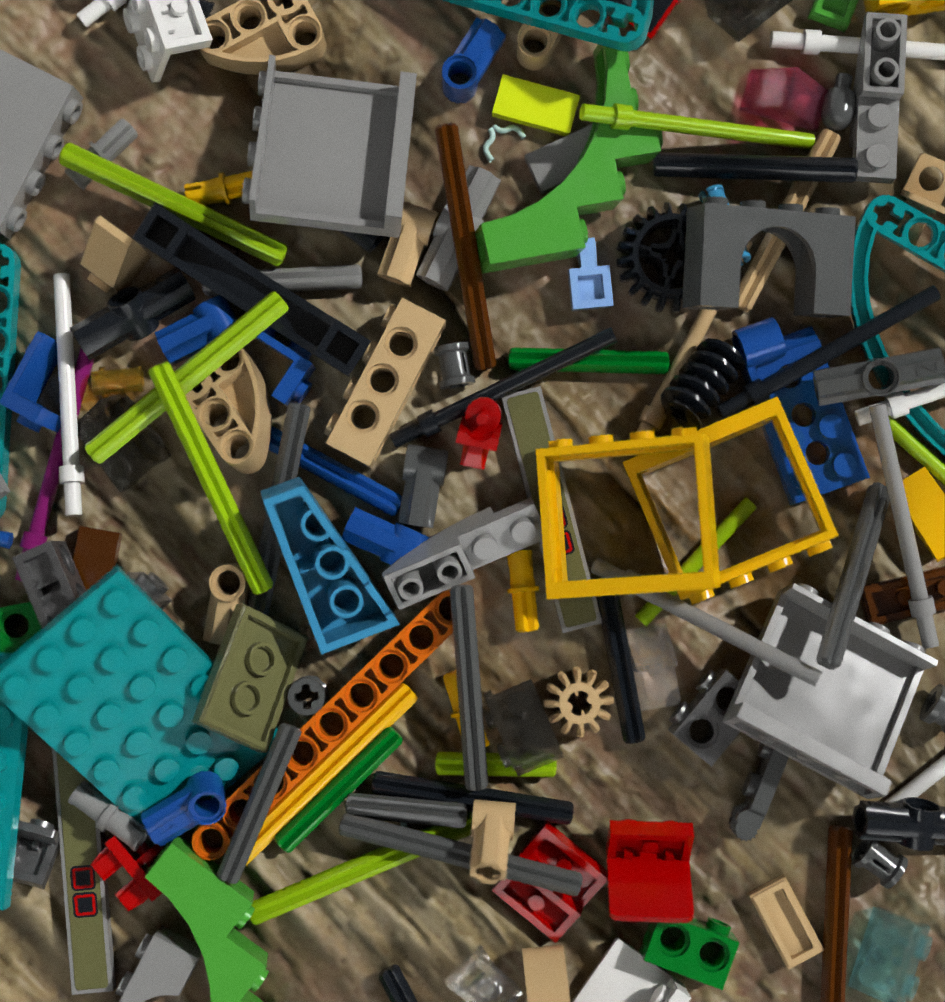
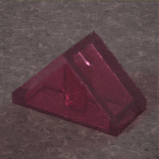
M798 67L751 69L739 110L817 131L821 119L824 96L828 90Z

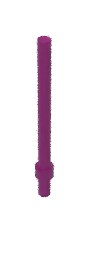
M81 347L75 365L77 419L94 363V359L89 361ZM61 428L58 433L56 432L29 529L24 531L20 542V547L23 548L22 553L44 544L48 540V537L44 535L59 486V467L63 466ZM16 571L14 579L22 581L18 571Z

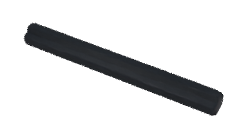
M660 152L653 158V174L656 177L852 183L856 181L858 175V161L855 158Z
M383 771L374 773L371 786L372 793L376 795L464 803L470 810H473L474 799L516 803L515 817L564 825L571 824L574 813V805L570 801L489 788L471 791L467 790L464 784Z

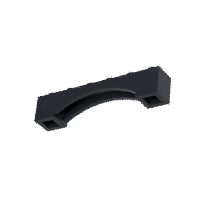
M155 202L132 237L133 240L245 312L249 311L269 293L277 292L286 302L289 309L269 327L346 376H350L371 342L344 323L328 315L241 260Z

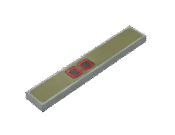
M541 386L511 393L502 397L501 400L527 499L532 497L540 516L536 449L549 448L548 441H555L542 389ZM559 462L568 581L591 579L561 462ZM540 541L539 546L544 561L543 543ZM596 596L553 599L562 633L602 623Z
M52 748L72 995L111 992L116 988L108 879L103 881L90 865L99 852L105 848L104 832L95 827L97 822L74 805L68 803L73 791L83 781H87L90 786L98 792L100 791Z

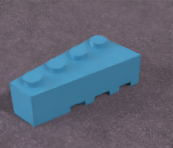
M300 476L260 491L321 654L400 625L391 607Z

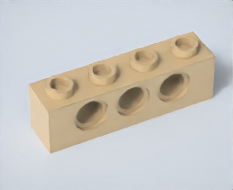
M401 298L398 306L393 304L389 306L381 322V326L386 328L379 342L372 340L362 358V362L367 364L360 378L352 377L343 395V398L348 401L341 415L335 412L324 431V434L329 436L326 441L329 447L370 468H373L424 371L434 347L437 346L447 326L445 319L404 298ZM401 336L410 338L414 343L412 351L405 356L395 355L391 351L392 342ZM388 372L394 376L395 382L389 391L378 392L373 389L372 381L378 373ZM361 408H370L376 415L374 424L367 429H360L354 425V415Z

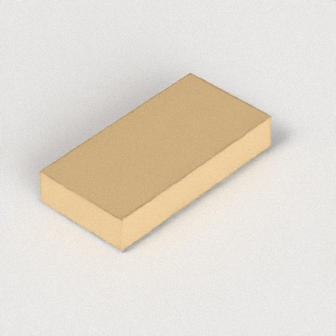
M783 874L747 893L788 970L825 951L788 880Z

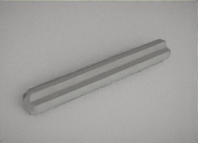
M359 265L258 270L291 292L357 289L362 287L363 283L362 269ZM202 284V290L205 295L219 296V294Z

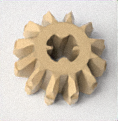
M574 666L572 669L573 680L570 681L563 671H559L557 673L558 679L564 685L559 688L553 683H548L546 689L557 695V698L543 700L544 707L559 708L548 716L549 722L555 723L564 717L560 727V731L563 734H567L570 731L573 723L575 724L577 737H584V724L586 723L597 733L600 731V727L594 718L599 716L603 720L608 721L611 717L610 713L601 709L600 706L613 704L614 698L609 695L599 696L600 693L609 687V683L606 680H602L592 686L597 676V672L593 669H590L585 679L581 680V669L579 666ZM578 691L585 692L584 698L588 702V706L584 710L578 707L579 712L572 711L573 705L568 698L572 693L578 696Z

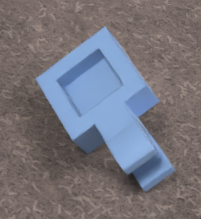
M595 237L588 238L587 243H585L586 248L577 255L579 268L568 270L571 311L610 308L614 306L610 265L597 266Z

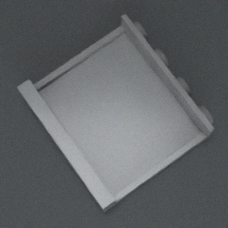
M0 49V234L11 239L13 233L18 232L26 221V208L32 196H37L42 190L46 179L44 173L51 160H56L64 146L63 137L69 125L76 123L80 117L83 97L73 85Z
M269 55L267 71H260L258 78V96H263L262 106H255L253 112L252 129L253 131H258L257 142L250 141L248 147L247 166L253 167L252 178H244L242 203L249 204L250 220L400 238L417 73L401 71L399 86L276 71V56Z
M793 583L777 592L758 639L822 671L819 681L814 687L750 655L722 722L866 799L886 797L892 781L883 776L922 674L924 670L936 667L938 660L925 654L926 650L919 644L901 641L890 635V630L887 627L876 622H866L856 616L841 666L830 670L818 665L816 656L833 603L818 596L819 592L815 588L802 583Z

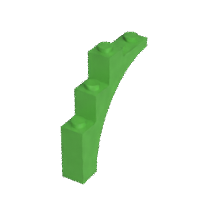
M598 44L593 51L597 81L595 105L612 107L614 103L632 105L633 110H638V94L636 89L631 87L628 76L630 69L628 52ZM592 122L588 141L573 170L561 184L540 201L513 215L481 223L477 228L475 235L482 274L576 257L586 248L585 243L588 241L586 223L584 219H579V216L613 210L624 199L623 196L626 191L623 173L617 169L650 163L661 152L663 144L662 131L631 127L628 131L611 129L610 124Z
M180 836L168 842L148 868L145 878L170 899L189 925L203 955L210 985V1002H264L250 992L249 989L255 992L266 979L269 973L266 969L268 953L234 928L241 929L252 916L255 910L251 906L254 891L240 880L236 884H231L218 878L217 872L220 865L213 860L209 861L196 855L189 842Z

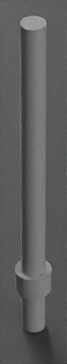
M886 403L870 406L869 410L910 589L911 599L908 600L911 617L916 618L922 647L924 649L939 646L933 614L936 613L933 596L928 595Z
M600 558L596 559L591 569L592 573L601 578L642 576L631 569L625 572ZM667 592L625 594L631 598H634L636 595L814 687L821 677L822 671Z

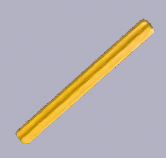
M401 683L268 812L246 866L387 727H391L417 702L418 697L408 685Z

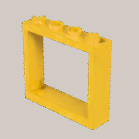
M778 396L697 430V434L703 433L708 435L711 448L772 422L819 531L720 571V584L728 582L731 589L753 581L754 578L751 572L766 566L769 572L772 573L792 565L793 561L790 556L805 550L809 557L833 548L830 540L839 536ZM694 450L643 454L623 461V465L669 574L683 573L643 476L694 455ZM713 589L677 591L680 600L683 601L689 598L692 605L715 596Z
M696 427L672 428V436L655 438V431H637L629 433L630 440L614 441L613 435H596L588 437L589 444L573 445V439H557L555 441H548L549 448L536 449L547 599L701 590L721 587L708 435L703 433L697 434ZM694 450L703 571L568 581L559 462Z

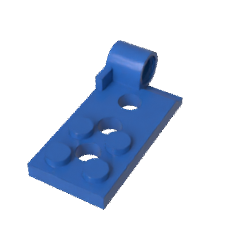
M773 317L732 331L734 348L739 351L746 363V368L741 371L745 384L757 378L762 381L778 372L781 367L789 366L822 347L812 326L783 336L777 321ZM826 363L816 370L829 368V365ZM813 372L799 378L794 388L783 387L770 395V399L778 396L821 495L870 478L843 403L818 406L813 383ZM797 404L806 405L812 412L811 423L806 427L798 426L792 419V409ZM772 422L761 426L789 504L795 505L806 501ZM811 442L820 443L826 450V458L820 465H814L806 458L805 451Z

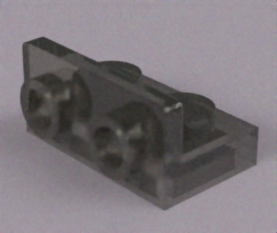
M531 679L494 695L491 690L483 693L487 705L482 706L483 716L489 730L497 728L503 742L497 744L496 748L505 768L513 765L517 775L521 776L564 757Z

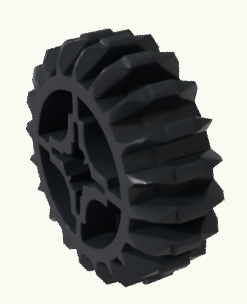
M665 202L662 206V215H659L654 206L648 207L646 211L648 220L639 214L634 216L633 223L636 229L626 226L622 233L629 241H621L617 245L619 252L628 255L616 260L617 267L629 268L628 271L621 274L619 278L621 283H627L631 280L635 282L629 289L628 294L632 297L641 290L645 295L641 299L640 304L644 307L648 305L651 298L656 299V312H662L666 302H670L672 313H678L681 308V300L683 301V288L671 289L675 274L684 272V234L686 233L687 215H685L687 205L685 203H681L677 213H673L671 204ZM671 228L666 242L662 244L651 243L650 246L640 244L650 233L659 229ZM675 241L673 251L677 253L675 258L679 257L680 260H677L667 275L669 265L665 263L667 258L663 259L662 256L666 255ZM639 257L645 259L644 263L651 264L657 269L659 285L646 276L640 265Z

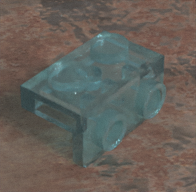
M873 907L848 986L882 1002L912 1001L920 980L919 977L915 976L919 961L926 960L932 946L933 939L928 936L930 925L916 923L880 907Z

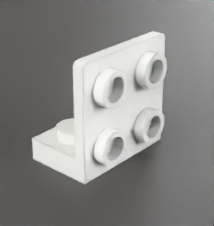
M129 0L127 8L123 10L125 26L129 33H134L138 43L137 58L139 65L143 71H148L152 83L161 81L170 55L208 48L213 41L199 0Z
M616 938L571 1002H689L691 996L681 981L661 967L644 961L639 951L622 939Z

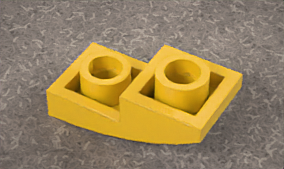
M924 466L903 479L914 531L938 563L945 558V494Z

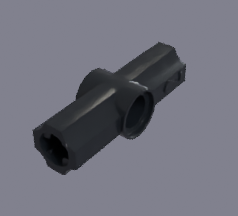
M175 267L142 287L130 286L118 291L108 300L107 307L70 327V330L90 361L127 339L129 341H136L149 336L158 328L159 320L191 303L196 298L182 272Z
M917 797L904 798L903 803L860 800V803L854 806L852 821L854 823V834L859 839L898 842L904 847L918 851L933 850L934 845H945L944 806H939L930 800Z

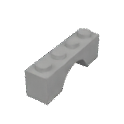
M163 925L153 936L147 933L135 953V957L141 959L135 972L127 971L115 994L121 996L119 1002H145L157 996H179L187 985L202 955L198 944Z

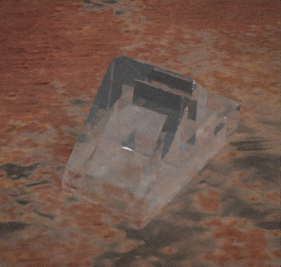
M666 623L626 629L641 711L680 705L681 699L675 666H678Z
M480 944L457 964L444 980L447 987L466 1002H515L523 995L517 983L493 964Z

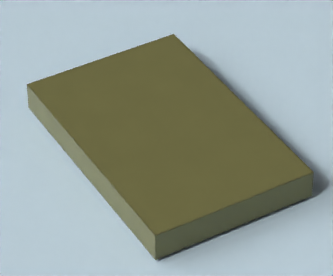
M236 604L192 722L254 751L267 753L309 637L246 604Z

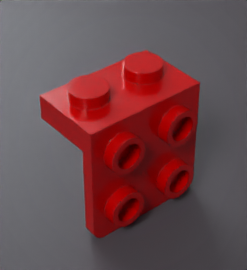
M633 819L610 820L606 844L608 906L611 919L615 921L689 923L693 920L694 902L690 871V856L694 841L693 823L673 820L663 822L636 821Z

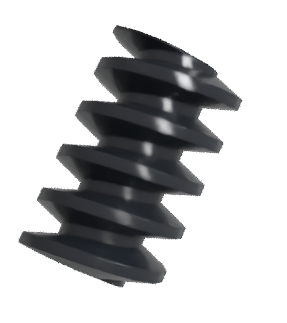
M712 338L702 340L697 347V351L693 352L688 358V363H685L679 370V375L672 379L670 387L665 388L662 392L661 403L666 412L685 428L696 427L699 430L702 427L699 418L707 419L711 415L709 406L716 407L720 403L719 395H725L729 391L728 383H734L738 379V372L736 370L743 371L746 368L743 356L736 348L724 341Z

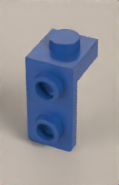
M268 327L255 339L293 362L271 396L287 407L291 402L301 403L312 387V383L308 381L316 369L308 361L312 354L293 341L290 342L288 347L274 339L278 332Z
M40 331L35 334L32 342L27 346L25 355L12 379L6 385L5 392L0 399V404L19 414L16 420L19 424L38 433L42 426L58 433L61 428L60 415L36 403L57 364L56 340Z

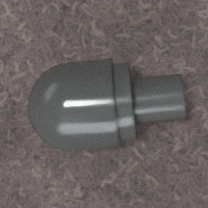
M848 73L837 74L834 88H830L824 96L821 119L823 124L833 131L847 128L854 118L857 100L855 92L850 90L853 76Z

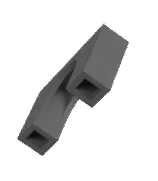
M704 197L702 204L687 208L682 308L717 311L739 308L742 255L753 236L763 231L781 239L790 250L794 259L795 295L793 316L816 318L851 316L856 216L840 215V209L834 207L815 208V213L803 212V205L780 204L778 209L766 208L765 201L760 200L741 201V206L728 205V198Z

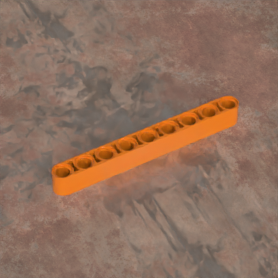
M445 590L435 597L300 728L301 735L298 741H304L311 745L314 752L313 759L303 762L292 754L283 776V788L277 790L269 811L453 633L452 620L446 619L441 614L439 608L440 602L445 597L450 596V590ZM425 625L431 629L434 636L431 645L420 648L412 643L410 634L415 626ZM395 654L402 659L404 668L401 674L389 676L384 673L381 668V661L385 655ZM365 683L369 685L373 690V701L365 705L358 704L352 697V688L355 684ZM328 712L339 714L343 719V730L338 733L328 732L322 723L324 714ZM262 766L226 800V812L223 818L211 825H200L193 833L192 848L197 856L211 861L217 860L226 853L240 820V817L234 811V803L240 799L248 801ZM206 829H216L223 836V845L221 847H211L207 844L204 837Z

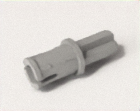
M120 119L95 144L91 141L89 143L91 147L88 151L112 162L137 138L138 133L128 121ZM68 168L65 170V173L82 190H85L93 181Z

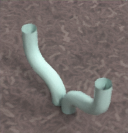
M495 124L488 129L490 137L483 145V153L489 162L494 160L489 152V146L496 138L495 131L500 134L515 131L521 139H524L526 134L516 125L501 128Z

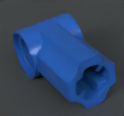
M476 17L454 54L444 62L442 67V91L450 101L465 103L475 96L478 83L506 40V34L499 29L498 25L486 18L480 19ZM456 73H463L470 80L465 84L458 85L453 83L450 77Z
M219 295L202 302L193 309V314L155 332L163 354L169 363L174 365L199 352L232 325L237 318L228 300Z
M355 507L349 517L342 535L343 540L347 541V543L380 556L379 560L389 565H392L430 538L397 522L394 525Z
M211 771L195 773L189 778L184 789L141 813V820L147 830V834L155 845L163 846L198 824L211 825L223 818L226 812V799L221 777ZM204 795L214 796L213 798H211V799H209V800H199V799H198V798H200L201 796H204Z

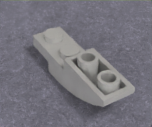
M866 12L864 16L853 90L857 101L854 118L850 124L849 147H853L852 158L858 161V175L856 178L858 182L892 184L896 180L899 101L904 95L908 17L905 14Z
M532 497L493 513L491 507L477 512L430 537L387 568L382 575L398 609L401 610L448 590L452 586L475 578L474 569L542 541L541 518Z

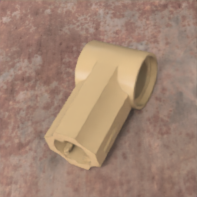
M406 201L403 202L400 238L390 237L377 273L379 277L400 286L411 287L424 248L428 247L432 240L433 231L439 218L438 212Z
M239 563L222 565L211 573L209 578L211 594L203 635L204 641L221 645L236 604L247 605L250 587ZM227 571L235 572L240 579V587L236 593L229 592L224 587L223 577Z
M474 799L471 826L473 846L470 857V876L478 879L480 883L496 884L498 881L506 879L509 843L513 841L516 803Z

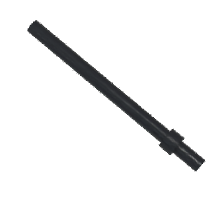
M932 285L761 381L757 378L743 386L741 393L716 406L722 419H725L751 405L756 406L770 400V395L939 301L941 296L938 289Z
M612 328L601 331L436 412L431 409L418 415L417 421L390 433L393 444L396 448H399L425 435L429 438L441 432L442 426L465 416L468 404L473 399L489 397L496 401L617 343L618 341Z

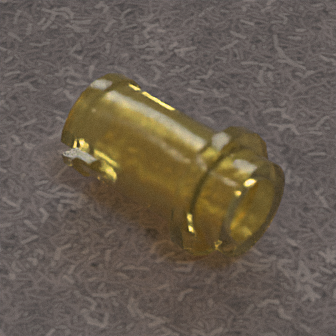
M102 366L99 367V371L91 372L94 396L102 395L103 399H108L109 394L145 392L142 366L106 370Z

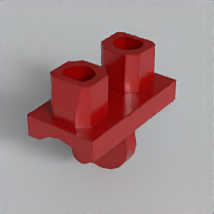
M489 397L473 399L468 404L465 416L462 417L455 442L464 445L460 465L484 470L488 451L497 452L503 423H500L501 409L495 400Z
M113 835L104 842L106 847L99 852L90 864L103 881L108 879L122 866L133 878L115 893V896L128 912L143 904L147 899L153 902L162 894L158 888L145 878L146 873L141 867L144 864H147L149 867L157 857L156 854L165 847L164 845L154 844L149 848L144 842L136 851L139 857L134 860L116 836Z

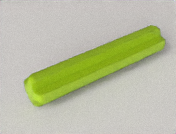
M438 752L435 758L436 774L464 776L463 752ZM486 753L488 776L554 777L556 775L557 759L553 754Z

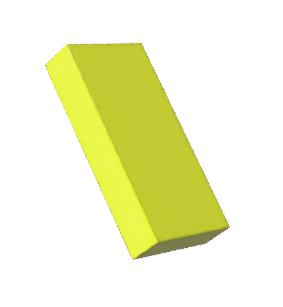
M503 74L492 110V117L567 136L572 129L580 95Z

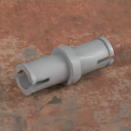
M83 781L81 785H78L68 800L69 804L74 805L97 822L96 828L102 832L108 830L134 852L138 850L139 846L141 847L149 836L142 823L122 812L119 807L90 786L87 781Z

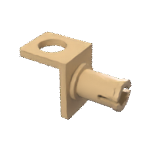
M921 153L900 195L907 198L905 202L909 203L908 205L929 217L931 213L935 215L937 211L945 214V207L941 206L945 197V161L929 154ZM927 167H936L942 173V183L935 190L927 191L919 184L920 173ZM904 214V218L900 220L893 234L899 237L900 229L910 219V215ZM915 223L909 229L908 238L913 245H917L916 243L925 224Z

